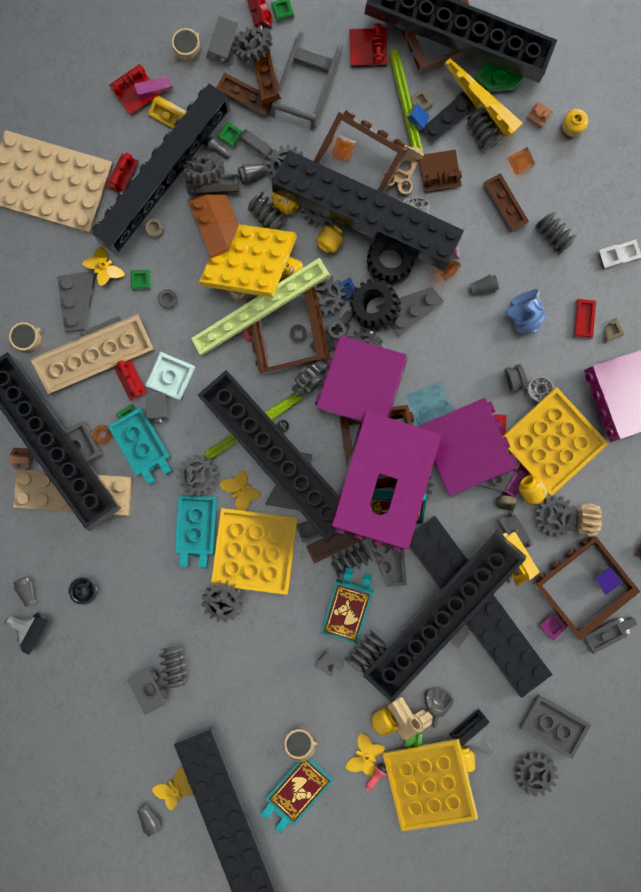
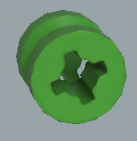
M422 731L412 738L404 740V747L421 746Z

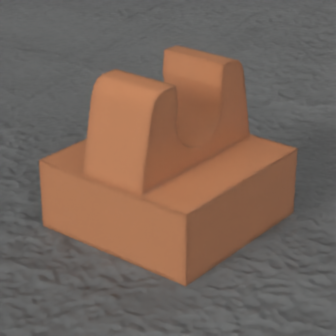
M538 101L526 119L542 128L553 111Z
M13 448L9 455V463H12L14 469H17L19 464H24V470H28L33 455L27 448Z

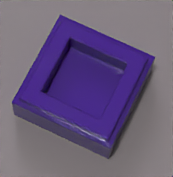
M608 567L594 578L605 595L622 584L611 567Z

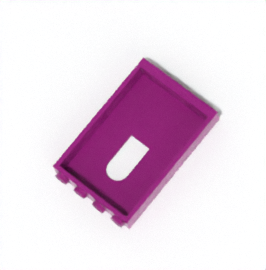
M365 411L362 415L331 519L330 527L334 528V532L343 535L346 532L353 533V538L363 541L366 537L372 539V543L383 546L384 543L391 545L390 549L402 552L403 549L409 550L442 435ZM379 474L398 479L389 510L383 515L375 514L370 507Z

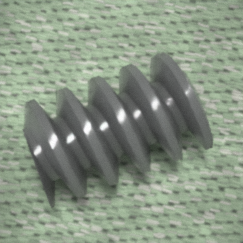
M483 108L467 118V125L472 127V133H476L475 139H480L478 144L483 146L482 151L488 152L502 143V141H498L502 135L494 134L498 128L491 129L494 121L487 122L491 116L489 114L484 116L483 114L486 110Z
M264 192L258 193L249 202L248 211L253 212V216L258 218L259 223H264V228L280 230L288 219L283 221L282 219L285 214L277 215L279 208L273 210L274 203L267 204L269 197L262 199Z
M556 212L547 214L535 227L542 225L539 231H547L544 237L552 236L549 242L551 244L557 242L554 248L562 247L560 254H562L575 242L576 234L569 236L571 229L564 230L566 223L559 225L561 218L554 219Z
M359 542V549L355 545L352 546L353 552L345 549V556L339 552V559L334 555L331 556V565L338 579H341L340 573L344 575L346 568L353 569L354 573V566L361 569V562L368 566V559L373 562L368 549L362 542Z
M370 630L372 636L365 635L367 642L359 641L362 646L361 648L354 647L357 653L349 652L351 659L344 658L355 670L365 673L363 665L371 666L369 659L372 661L376 660L374 654L381 655L379 648L386 649L384 641L372 630Z
M174 646L160 649L164 650V652L159 657L165 658L160 665L166 666L161 672L168 675L162 679L169 682L164 688L170 689L184 686L183 683L188 681L186 677H182L186 670L180 668L185 666V662L179 661L184 658V654L178 653L183 650V647Z

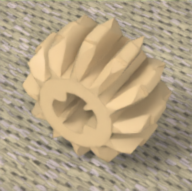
M581 504L576 520V528L579 534L597 536L601 530L603 518L599 505Z

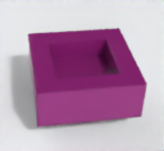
M553 612L539 625L552 640H555L567 628L562 620Z

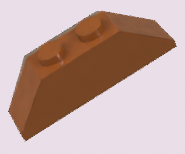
M203 193L188 199L187 202L210 257L213 258L228 252L239 224L227 196Z

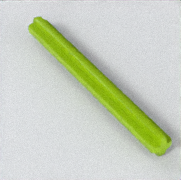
M398 49L389 51V58L410 145L418 147L422 150L421 153H423L418 129L407 118L412 109V103Z
M293 393L265 411V413L273 420L301 402L303 396L298 397ZM230 434L204 453L208 459L212 460L237 444L238 441Z

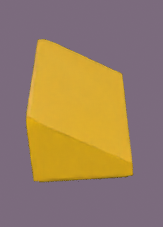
M158 96L154 97L147 115L174 129L177 119L183 117L187 111Z

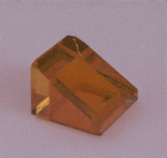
M339 135L336 139L332 155L349 161L357 141Z
M528 147L508 157L515 174L531 169L535 165Z
M451 260L446 271L438 269L437 273L444 281H447L459 271L461 264Z

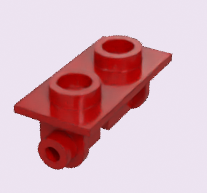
M247 0L250 11L257 10V12L251 14L256 28L262 25L263 29L264 25L272 28V15L269 9H267V0Z
M127 152L125 154L122 153L106 187L119 193L124 192L139 161L132 158V155Z
M131 359L125 362L124 360L117 362V365L113 368L129 400L131 401L147 393Z

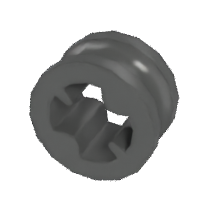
M334 321L329 325V335L333 339L337 340L340 339V336L345 335L346 329L342 322ZM337 325L340 326V329L342 328L343 331L339 332L338 335H334L335 332L331 330L335 329Z
M297 324L290 329V337L294 342L300 343L306 339L307 331L304 326ZM298 329L299 331L301 329L302 337L299 338L298 336L295 338L294 330Z

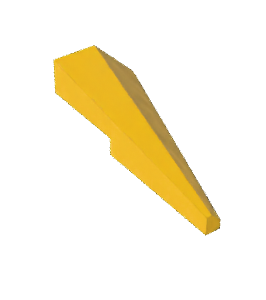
M451 58L444 63L477 110L483 106L505 137L512 134L522 124L517 117Z

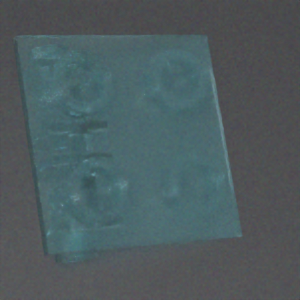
M442 381L406 394L415 413L418 425H422L455 410Z

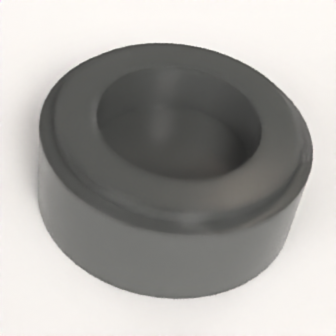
M163 290L158 295V303L164 309H172L177 304V296L172 290Z

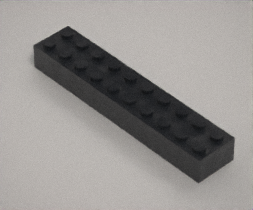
M367 0L364 12L365 15L540 83L546 72L557 43V39L458 0Z
M210 83L206 88L203 87L199 91L198 98L195 102H191L188 105L184 116L177 119L174 129L166 133L163 143L153 150L152 157L148 162L145 161L141 165L138 175L130 179L127 189L119 193L116 203L113 207L110 206L106 210L102 221H98L94 225L93 236L114 255L117 256L183 172V166L186 165V161H191V158H194L205 144V140L212 135L229 113L228 97Z
M290 150L272 181V192L443 271H446L464 233V230Z
M8 352L0 357V410L83 527L88 531L93 530L122 507L14 357Z
M225 370L197 396L328 542L337 534V532H334V528L330 527V523L339 495L233 376Z
M436 516L431 517L414 530L409 549L441 590L468 559ZM494 595L465 624L520 698H523L553 675Z
M496 529L363 674V677L392 703L526 560V555Z
M213 726L177 740L174 743V747L231 891L278 892Z

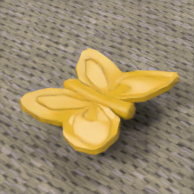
M103 247L97 248L94 252V257L87 258L82 263L89 269H95L94 273H98L97 280L100 286L106 284L109 278L116 279L125 275L120 268L109 266L112 264V261H107V251Z
M245 471L238 473L235 479H224L219 484L224 491L228 493L235 492L231 496L232 498L237 497L235 501L236 509L246 511L250 501L256 500L261 496L259 491L250 488V484H246L247 474Z
M360 733L357 743L361 752L357 750L355 753L360 757L350 759L347 762L346 770L351 772L362 770L366 775L372 777L375 770L373 762H376L375 757L380 756L384 752L385 747L379 744H372L371 739L367 735Z
M183 767L176 771L173 777L174 783L172 780H169V786L157 784L152 788L155 796L159 799H165V804L169 810H173L176 807L178 799L181 800L182 796L193 795L191 787L187 783L188 780Z

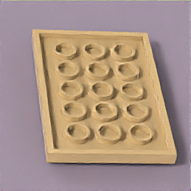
M5 130L0 144V207L91 234L113 162Z

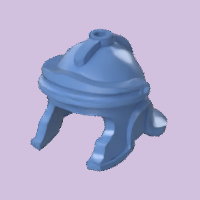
M533 289L516 296L512 300V308H508L505 311V315L514 320V328L520 333H535L539 331L547 313L543 311L544 306L541 300H539L540 291L538 289Z

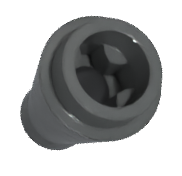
M264 163L242 164V167H238V174L241 182L248 183L262 175H266L267 170Z
M490 274L470 284L473 294L495 293V290H499L496 275L491 276Z
M28 576L13 582V589L25 607L36 603L32 580H29Z
M147 805L137 811L143 832L148 837L162 829L160 826L161 822Z

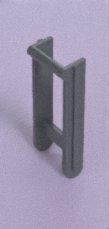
M300 31L292 47L279 89L282 99L295 60L328 70L329 72L314 114L280 103L281 99L272 103L270 113H272L271 117L275 118L277 110L309 120L311 121L310 130L314 131L339 64L343 45L338 44L334 58L331 59L301 49L300 46L304 32Z

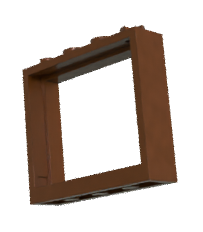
M458 0L470 5L468 0ZM400 28L419 75L445 66L444 63L450 58L455 62L469 56L462 52L454 51L426 62L415 34Z
M347 110L345 112H338L314 162L319 164L322 162L341 122L344 121L397 152L378 188V191L385 193L408 148L405 147L401 140L395 139L394 141L389 138V134L384 130L379 129L377 131L372 128L370 122L364 119L362 121L358 120L353 112Z
M316 286L300 295L305 294L317 356L270 367L260 319L248 327L250 334L253 336L252 348L254 353H256L257 360L255 364L258 366L260 374L269 375L330 359ZM256 297L245 299L246 303L250 302Z
M408 405L392 407L389 418H403L404 423L412 425L414 415L412 412H409ZM340 416L346 465L348 466L353 449L349 425L360 424V422ZM392 477L377 479L375 489L395 487L398 479Z
M596 536L585 537L580 541L581 545L577 549L572 548L564 554L566 557L562 561L557 560L549 566L551 569L547 573L542 572L535 577L536 581L533 583L541 596L578 640L584 638L640 593V590ZM593 546L626 589L576 628L542 585L589 547Z

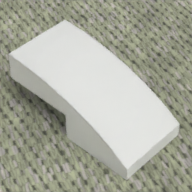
M636 239L599 250L604 268L641 259V252Z

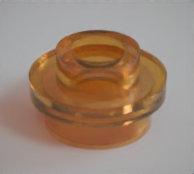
M98 425L94 428L92 436L97 443L105 444L110 441L112 433L108 426ZM101 431H105L106 433L104 438H100L99 436Z

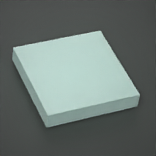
M160 352L145 387L181 402L196 367Z

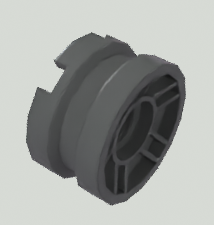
M521 364L515 365L514 368L508 367L504 369L506 382L512 394L517 393L520 389L522 391L528 389L527 377Z

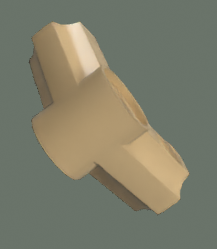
M402 697L387 706L398 723V734L404 740L412 738L432 724L433 717L429 711L427 712L422 709L413 715Z

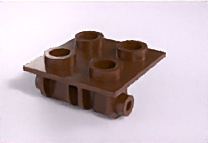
M456 149L424 154L423 159H419L425 192L462 186L461 170L459 171Z

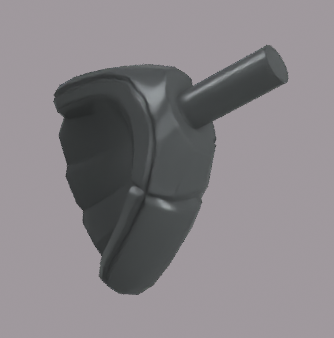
M433 688L425 691L426 707L434 715L433 728L437 727L439 717H443L454 702L451 694L445 689Z

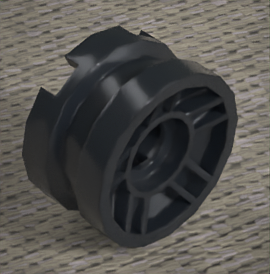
M80 577L71 582L68 593L73 602L87 605L96 599L98 588L93 580ZM85 587L87 594L82 595L80 589Z

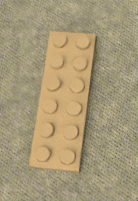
M135 314L31 359V362L47 393L50 394L116 366L117 362L121 360L125 362L154 348L139 315Z
M17 469L13 508L73 512L44 471ZM98 475L122 507L113 515L129 516L132 477Z

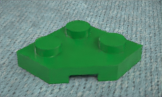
M486 63L474 77V80L488 92L514 91L525 77Z

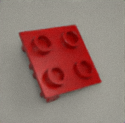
M376 23L373 28L349 29L351 66L388 65L386 28L381 27L380 23Z
M140 64L109 84L130 115L161 94L158 93L143 100L139 99L134 84L151 80Z

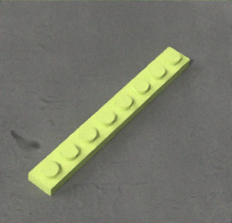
M320 258L316 259L278 283L273 298L258 296L192 337L191 339L199 354H206L328 278L330 274Z

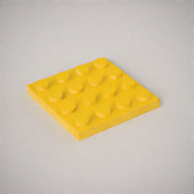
M239 224L230 250L209 258L200 278V285L273 298L297 238L296 233Z
M555 387L502 436L507 437L510 448L507 449L514 454L515 458L532 476H537L543 481L547 492L551 496L609 444L558 387Z
M221 508L211 583L213 582L217 585L218 580H221L222 584H225L226 580H228L230 586L234 583L236 584L235 588L288 595L298 518Z
M459 739L383 753L401 831L478 819Z

